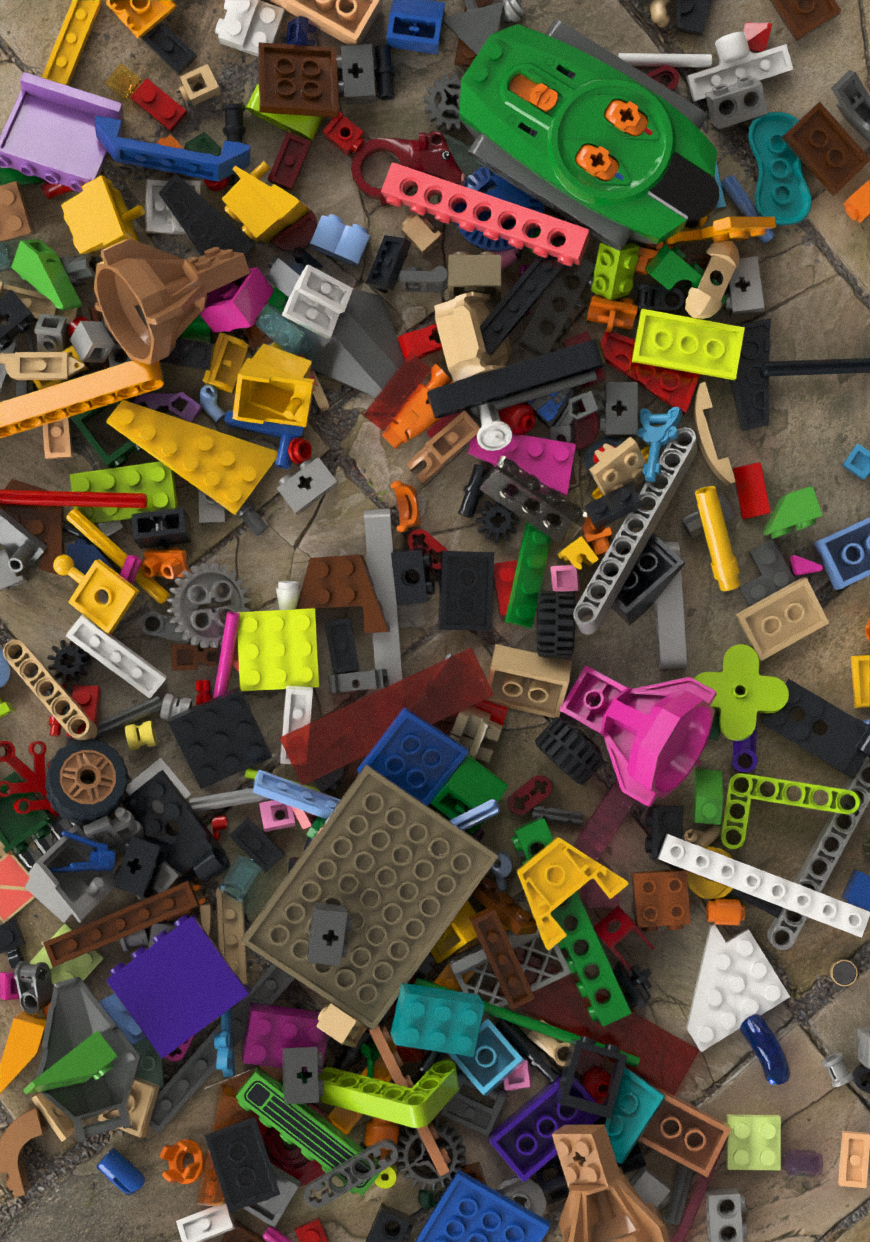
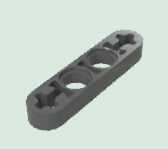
M382 1139L312 1180L305 1188L304 1198L306 1203L313 1208L322 1207L393 1165L398 1158L397 1144L390 1139ZM381 1148L392 1149L391 1157L387 1158L384 1155L378 1158L377 1163L379 1165L376 1166L374 1158L381 1154ZM359 1160H366L370 1163L371 1168L366 1173H360L356 1170L355 1164ZM335 1174H344L347 1177V1183L342 1187L335 1186L332 1182ZM324 1181H327L329 1189L321 1193V1199H318L316 1196L312 1198V1189L315 1188L316 1191L325 1188Z

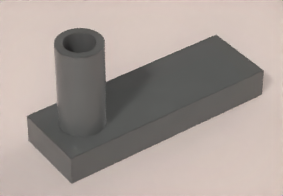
M0 508V544L13 553V556L8 560L10 570L19 572L25 565L31 567L47 549V546Z

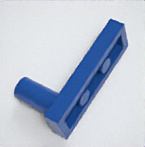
M226 411L224 420L226 427L281 438L275 466L290 469L292 460L288 454V447L293 438L304 437V427L272 422L259 424L232 419L233 412Z

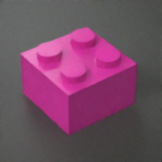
M258 267L250 268V274L207 293L205 309L203 312H200V315L214 333L229 332L243 327L249 328L256 323L257 316L268 305V300L274 292V289Z

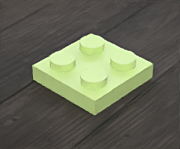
M66 922L51 939L74 929ZM44 946L30 961V964L47 963L50 968L51 982L54 985L55 983L80 977L84 981L105 957L95 949L52 967Z
M727 1114V1123L730 1125L731 1131L726 1139V1168L728 1170H781V1117L779 1115Z

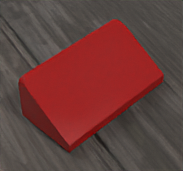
M761 462L732 468L742 519L770 514Z

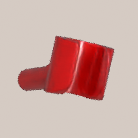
M217 815L212 821L213 836L218 842L220 830L228 829L227 815Z

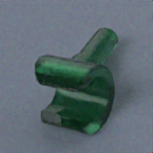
M419 1190L418 1201L423 1208H435L439 1202L438 1200H433V1191Z

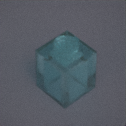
M239 855L225 876L219 890L242 903L262 868L252 859Z

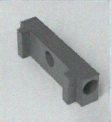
M387 669L328 676L330 693L389 687Z

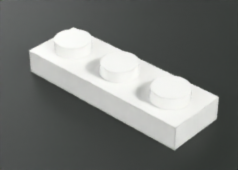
M286 686L280 764L307 765L313 687Z

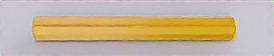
M72 509L66 516L67 520L122 569L128 555L78 509ZM141 567L139 568L134 581L159 604H163L170 594L153 578H145Z

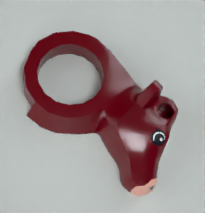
M433 131L429 134L425 132L419 133V139L417 140L397 138L371 139L359 147L353 156L351 165L352 177L359 190L369 198L380 200L381 206L391 204L386 202L387 199L381 193L382 188H375L367 184L362 174L365 161L376 152H391L398 157L402 166L464 186L467 179L466 175L457 165L447 145L445 136L442 132ZM411 186L406 190V195L412 190L414 186Z

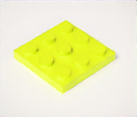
M316 608L237 612L240 614L237 638L240 688L242 691L286 689V686L320 687Z

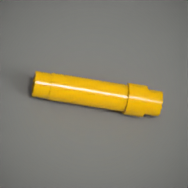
M707 486L695 491L712 559L711 567L714 579L718 580L721 591H730L740 586L738 577L740 570L737 558L733 555L716 487Z

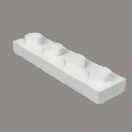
M83 614L66 633L67 638L148 698H151L166 680V675L114 636L106 633Z

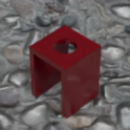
M619 905L593 927L628 970H631L632 967L614 946L631 931L635 930L652 951L655 949ZM616 921L621 922L618 931L614 933L608 932L609 926Z

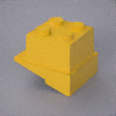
M265 161L258 165L250 174L235 166L233 170L241 179L222 198L227 205L224 209L234 220L236 219L244 224L241 227L242 230L256 242L261 240L266 244L269 243L286 227L294 224L311 210L305 203L275 184L270 187L259 180L271 169Z
M101 175L82 186L83 191L61 205L64 211V219L70 227L73 243L79 254L96 253L102 256V249L127 238L140 242L132 221L145 214L143 206L138 205L128 211L121 191L115 188L112 181Z
M263 343L252 359L247 358L238 372L232 419L259 424L272 422L306 427L315 379H309L312 361Z

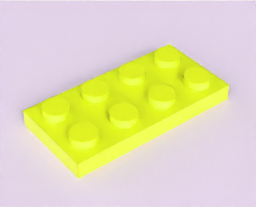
M641 309L632 362L735 380L745 327Z

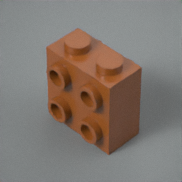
M685 869L631 872L635 925L638 928L642 927L644 932L657 931L658 926H668L669 930L684 929V924H691L687 871Z

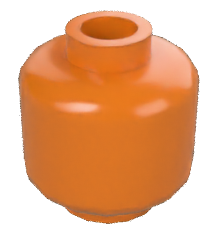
M376 1117L366 1122L364 1145L367 1148L382 1139H390L398 1146V1123ZM382 1147L379 1156L388 1155V1151H392V1149L387 1150L385 1147Z

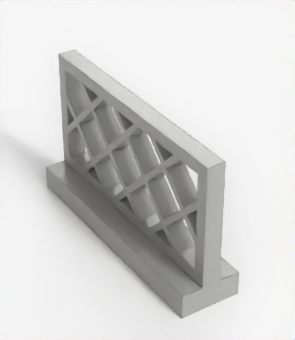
M511 929L505 931L513 949L517 947L527 949L524 961L520 963L523 972L525 969L538 973L536 982L529 985L532 992L571 974L558 944L552 947L556 955L551 954L552 948L549 951L547 950V952L534 948L536 939L540 937L538 929L534 934L519 936ZM481 943L448 959L464 993H469L468 989L473 990L472 994L479 992L491 996L490 1004L499 1007L508 1004L504 996L497 994L500 986L498 980L493 992L479 988L484 975L496 978L494 973L486 971L489 961ZM532 951L545 956L540 969L527 965ZM549 957L559 960L563 968L554 974L544 971ZM470 970L480 973L475 986L464 983L461 974Z

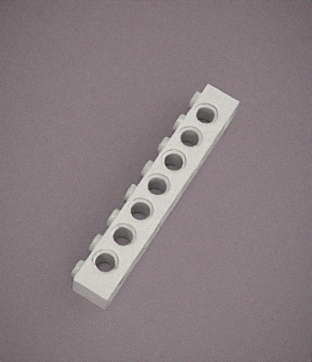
M666 834L658 855L659 860L861 938L870 917L869 911L669 834Z

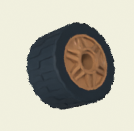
M92 738L71 741L65 747L60 748L50 762L45 782L46 796L53 810L60 814L63 819H67L75 824L82 823L83 825L112 815V812L119 807L128 784V771L124 764L125 761L118 754V751L114 747L109 746L108 743ZM88 779L92 784H84L81 780Z

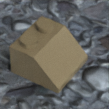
M463 251L456 252L454 255H448L449 300L465 293L476 292L490 294L491 299L488 302H500L501 255H496L494 252L470 255V253Z

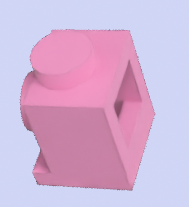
M275 800L259 803L264 833L295 826V819L297 817L291 806ZM277 812H283L285 814V818L282 820H277L275 818V814Z

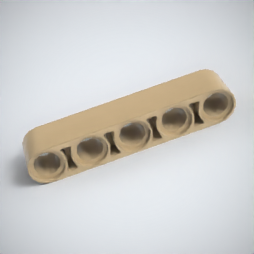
M15 639L7 642L3 649V656L67 733L76 740L94 739L97 735L95 723L32 649L20 640ZM23 649L22 655L15 659L17 651ZM38 668L37 675L30 678L32 670ZM54 686V692L50 696H46L48 688ZM70 705L69 712L62 715V709ZM86 724V730L82 734H78L77 731L80 725Z

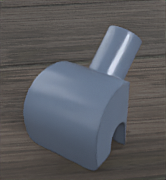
M501 849L498 853V859L501 864L494 862L489 870L496 876L497 887L500 890H506V876L512 870L513 859L508 852Z

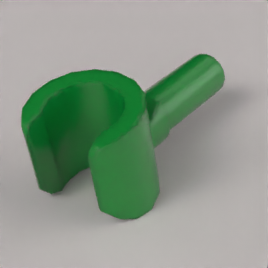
M372 1042L371 1047L363 1043L360 1051L367 1057V1077L374 1078L375 1061L379 1059L381 1054L375 1043Z

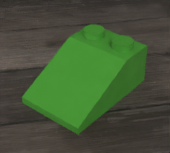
M97 1030L33 1080L23 1091L25 1094L84 1083L91 1077L96 1081L114 1067L111 1061L118 1056Z

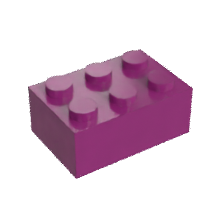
M250 1002L241 1049L243 1063L283 1068L282 1048L317 1047V1052H322V1068L318 1069V1073H322L329 1035L316 1027L319 1022L318 1016L320 1012Z

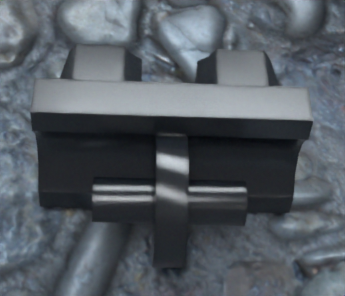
M619 960L612 971L619 986L623 985L627 990L623 995L628 1007L631 1009L638 1006L641 1009L647 1005V1000L651 998L647 990L652 985L647 978L652 972L649 968L641 971L637 964L631 970H628Z

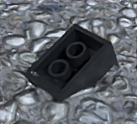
M652 533L611 608L630 626L653 605L685 565V562L656 534ZM625 549L620 554L625 555L629 553L630 550ZM611 571L606 576L613 577L618 572ZM604 593L597 594L600 598L605 596Z

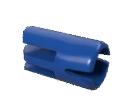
M112 1148L96 1166L106 1178L126 1195H133L145 1183V1177L116 1148Z

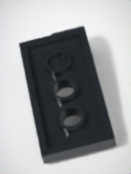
M788 678L785 683L789 692L787 703L780 711L767 713L761 724L853 779L866 756L870 758V725L858 718H854ZM794 708H801L805 711V717L802 721L795 722L790 718V712ZM818 721H823L828 725V731L821 736L813 732V725Z
M164 770L158 772L121 802L132 813L134 820L142 825L143 832L150 841L168 847L165 860L182 875L180 878L184 882L191 881L198 876L203 882L210 883L230 867V862L225 855L226 851ZM154 800H158L163 804L164 810L162 813H157L153 810L152 803ZM170 821H174L179 825L180 830L178 834H173L169 831L168 823Z

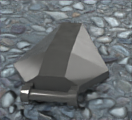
M324 269L320 270L323 273L329 275ZM353 288L345 312L339 314L330 338L326 339L299 325L304 357L312 361L311 370L316 373L341 382L343 385L396 407L405 401L415 389L382 296Z
M80 977L54 984L42 1044L41 1064L38 1067L37 1077L97 1030L118 1057L111 1061L114 1067L95 1081L91 1077L84 1083L40 1092L73 1120L77 1139L79 1142L88 1140V1137L119 1127L124 1129L132 1127L127 1104L142 1057ZM117 1109L120 1116L84 1126L83 1119Z

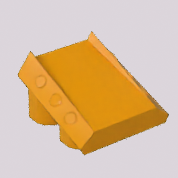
M173 0L106 1L109 8L137 39L146 35L177 7Z

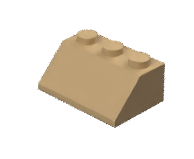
M495 644L483 700L511 709L559 718L561 712L559 709L564 702L569 684L572 661L555 657H539L538 653Z

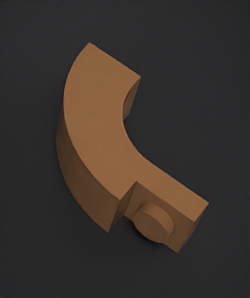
M37 1106L29 1108L18 1116L6 1129L0 1140V1174L8 1172L9 1175L6 1176L7 1186L10 1191L13 1190L14 1198L25 1195L30 1189L23 1162L24 1147L27 1141L43 1135L47 1131L45 1118Z

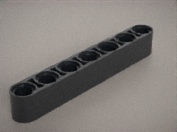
M593 339L432 389L427 392L434 418L438 419L581 373L600 369L606 366L607 362L599 339Z

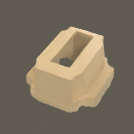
M465 293L456 296L455 299L434 306L435 320L447 367L454 382L505 367V363L510 360L511 352L513 351L509 336L492 356H489L485 350L480 325L494 310V307L488 303L491 299L490 294Z

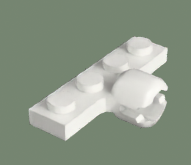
M734 32L719 38L715 43L720 60L718 66L688 75L686 79L693 102L706 98L705 93L713 91L712 89L715 86L723 84L729 86L737 83L738 79L747 76L755 77L758 81L791 71L793 66L787 44L760 53H752L749 50L745 33Z

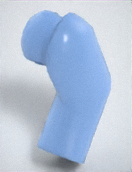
M211 384L204 385L200 391V405L217 423L226 414L217 405V389Z

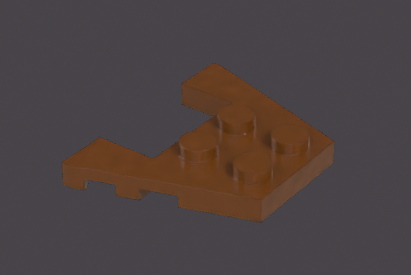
M14 479L4 489L49 491ZM0 504V508L40 541L47 543V549L44 551L39 569L59 575L55 572L53 563L59 555L64 554V506Z
M363 555L309 559L297 609L363 606L364 633L390 632V626L383 615V608L381 602L377 599L373 588L374 584Z

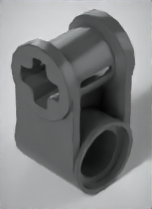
M27 961L19 962L15 967L14 978L17 983L20 1005L26 1013L36 1014L51 1003L53 987L50 978V968L44 962L30 964Z

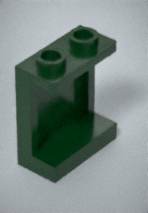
M16 771L1 780L10 783L27 782ZM5 784L0 787V791L3 794L7 792ZM35 792L15 793L8 797H0V840L5 846L3 850L6 854L18 856L29 849L28 844L35 839L41 840L51 833L50 829L56 825L47 810H35L27 814H19L15 811L14 803L17 799L39 800ZM22 801L19 807L24 811L27 805Z

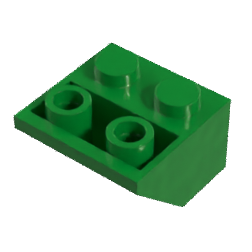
M467 754L433 798L431 804L449 818L454 819L491 799H495L498 803L508 788V784ZM485 821L467 829V831L473 835Z

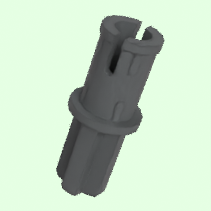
M246 500L237 512L239 514L238 518H242L254 535L259 536L268 527L254 510V504L250 505Z

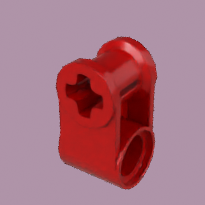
M437 324L397 337L406 363L419 360L443 349L441 342L436 344L435 340L430 341L433 338V333L438 332Z

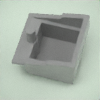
M77 824L68 831L88 839ZM66 836L60 838L35 862L28 873L31 877L25 888L63 923L72 914L80 923L115 888L116 880H114V873L112 871L51 873L48 868L70 866L71 863L89 862L90 853L95 851V848Z

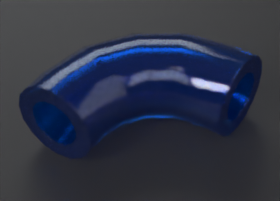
M761 1015L749 1016L740 1026L741 1033L754 1050L762 1066L765 1079L773 1085L784 1084L790 1078V1067L780 1043Z

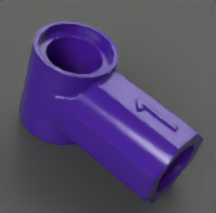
M757 722L750 737L742 741H733L731 766L738 773L751 772L757 766ZM741 754H746L750 758V765L746 769L741 768L737 760Z

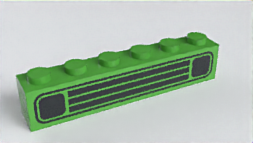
M259 1066L255 1068L237 1092L238 1104L248 1112L254 1111L260 1116L259 1120L266 1127L271 1128L273 1126L278 1130L280 1137L285 1142L291 1145L293 1143L301 1148V1153L310 1161L315 1159L319 1162L325 1173L365 1150L306 1103L285 1104L283 1085ZM374 1158L375 1165L378 1166L377 1159ZM359 1160L355 1164L356 1170L360 1173H366L371 1168L370 1163L366 1160ZM381 1172L352 1188L349 1192L353 1194L357 1192L363 1196ZM338 1173L333 1176H337L342 1180L343 1186L348 1181L344 1174Z

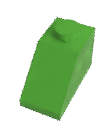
M695 769L691 821L721 825L723 806L722 771Z

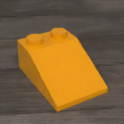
M22 1011L14 1017L0 1064V1094L43 1049L42 1044L47 1016L37 1013L31 1015Z

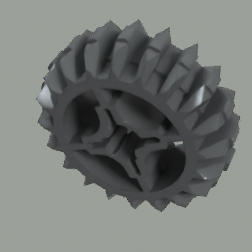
M435 1117L433 1125L438 1135L443 1137L446 1142L440 1141L436 1143L439 1149L445 1147L447 1151L452 1148L453 1152L451 1162L448 1164L450 1172L442 1176L439 1175L431 1157L426 1155V1147L417 1128L413 1130L411 1127L406 1126L405 1131L409 1136L399 1135V1140L404 1144L399 1143L397 1146L398 1152H402L398 1154L396 1160L402 1162L398 1165V1171L407 1170L403 1178L408 1180L413 1176L412 1186L414 1187L421 1181L422 1190H426L427 1183H432L433 1190H437V1182H441L444 1188L447 1187L446 1178L448 1177L452 1180L454 1177L452 1171L457 1172L458 1169L461 1170L460 1165L457 1163L462 1164L466 1161L464 1156L459 1155L466 1152V1147L459 1145L463 1142V1137H454L457 1133L456 1127L447 1131L449 1127L448 1121H445L442 1127L438 1126V1117ZM419 1138L422 1148L419 1152L415 1153L414 1157L409 1158V1148L413 1141ZM415 1165L418 1167L428 1165L435 1173L422 1172Z

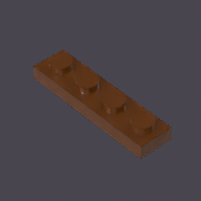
M491 906L470 916L469 919L510 1009L513 1010L534 1000V994L495 908Z

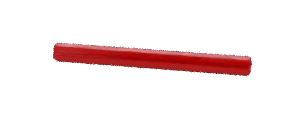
M0 490V504L146 508L148 504L147 495L144 493Z

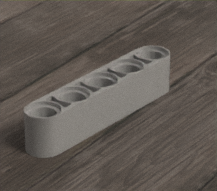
M678 541L664 542L680 557ZM680 570L654 602L659 670L686 669L687 667L682 575Z

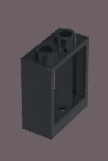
M580 1036V1040L571 1039L554 1102L611 1119L628 1055L620 1053V1047L607 1043L605 1048L595 1046L596 1040ZM581 1049L616 1059L603 1105L569 1095Z

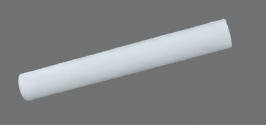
M618 53L619 58L633 67H661L668 65L672 67L711 68L712 64L711 54Z

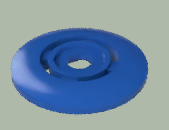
M486 167L476 170L466 179L464 187L483 193L495 186V188L487 191L485 194L544 214V204ZM458 203L454 208V212L461 213L465 211L467 204ZM483 211L480 213L478 220L487 221L492 213ZM512 219L505 221L503 228L510 227L508 230L513 229L516 221ZM456 223L464 238L480 249L501 252L515 248L510 246L507 240L499 238L498 241L491 240L483 235L484 232L475 229L474 232H468L461 229L459 224ZM538 228L530 229L527 236L531 238Z

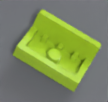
M604 242L600 243L591 291L608 300L630 295L633 287L635 266L638 263L639 245L632 242L627 243L619 251Z

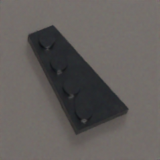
M176 173L159 192V195L201 256L205 255L204 252L213 247H219L221 250L232 249L233 252L244 253L245 256L255 245Z
M771 318L737 325L745 327L737 376L735 380H730L741 431L769 425L768 390L770 376H763L762 365L764 362L769 361Z

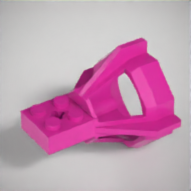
M585 665L559 711L604 737L621 791L650 807L657 796L662 799L665 798L687 779L694 765L699 767L702 762L699 757L708 743L715 712L711 704L717 693L712 688L691 677L635 689L627 688ZM595 699L601 700V702L597 706L593 704V701Z

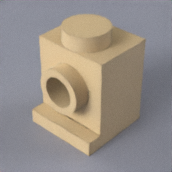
M208 64L180 76L183 85L179 87V90L185 102L190 100L193 106L211 97L222 95ZM197 86L204 87L203 89L195 92V88Z
M411 214L402 223L404 226L401 229L402 235L412 242L411 245L422 257L442 240V234L439 230L434 234L433 231L435 229L426 218L421 220L418 215Z

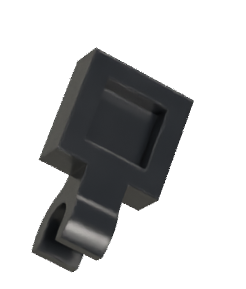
M17 919L0 925V954L7 951L8 961L13 969L19 962L24 961L19 946L26 944Z

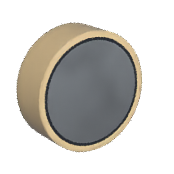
M838 959L830 967L831 979L840 986H849L857 979V968L847 959Z

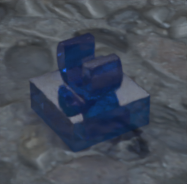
M299 16L288 22L286 44L303 46L315 44L314 40H310L307 37L308 33L316 31L315 26L308 25L309 18Z

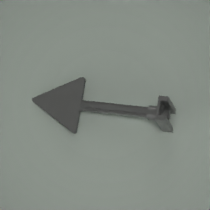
M464 0L467 11L446 17L443 22L477 55L489 36L498 30L504 5L502 2L478 8L476 0Z

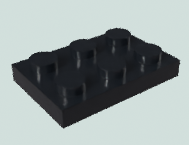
M441 550L438 629L491 631L494 552Z
M255 1116L204 1134L229 1213L280 1195Z

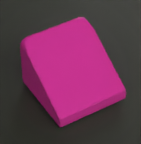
M796 555L789 557L792 575L794 576L817 573L823 569L822 565Z
M14 971L0 972V999H20Z

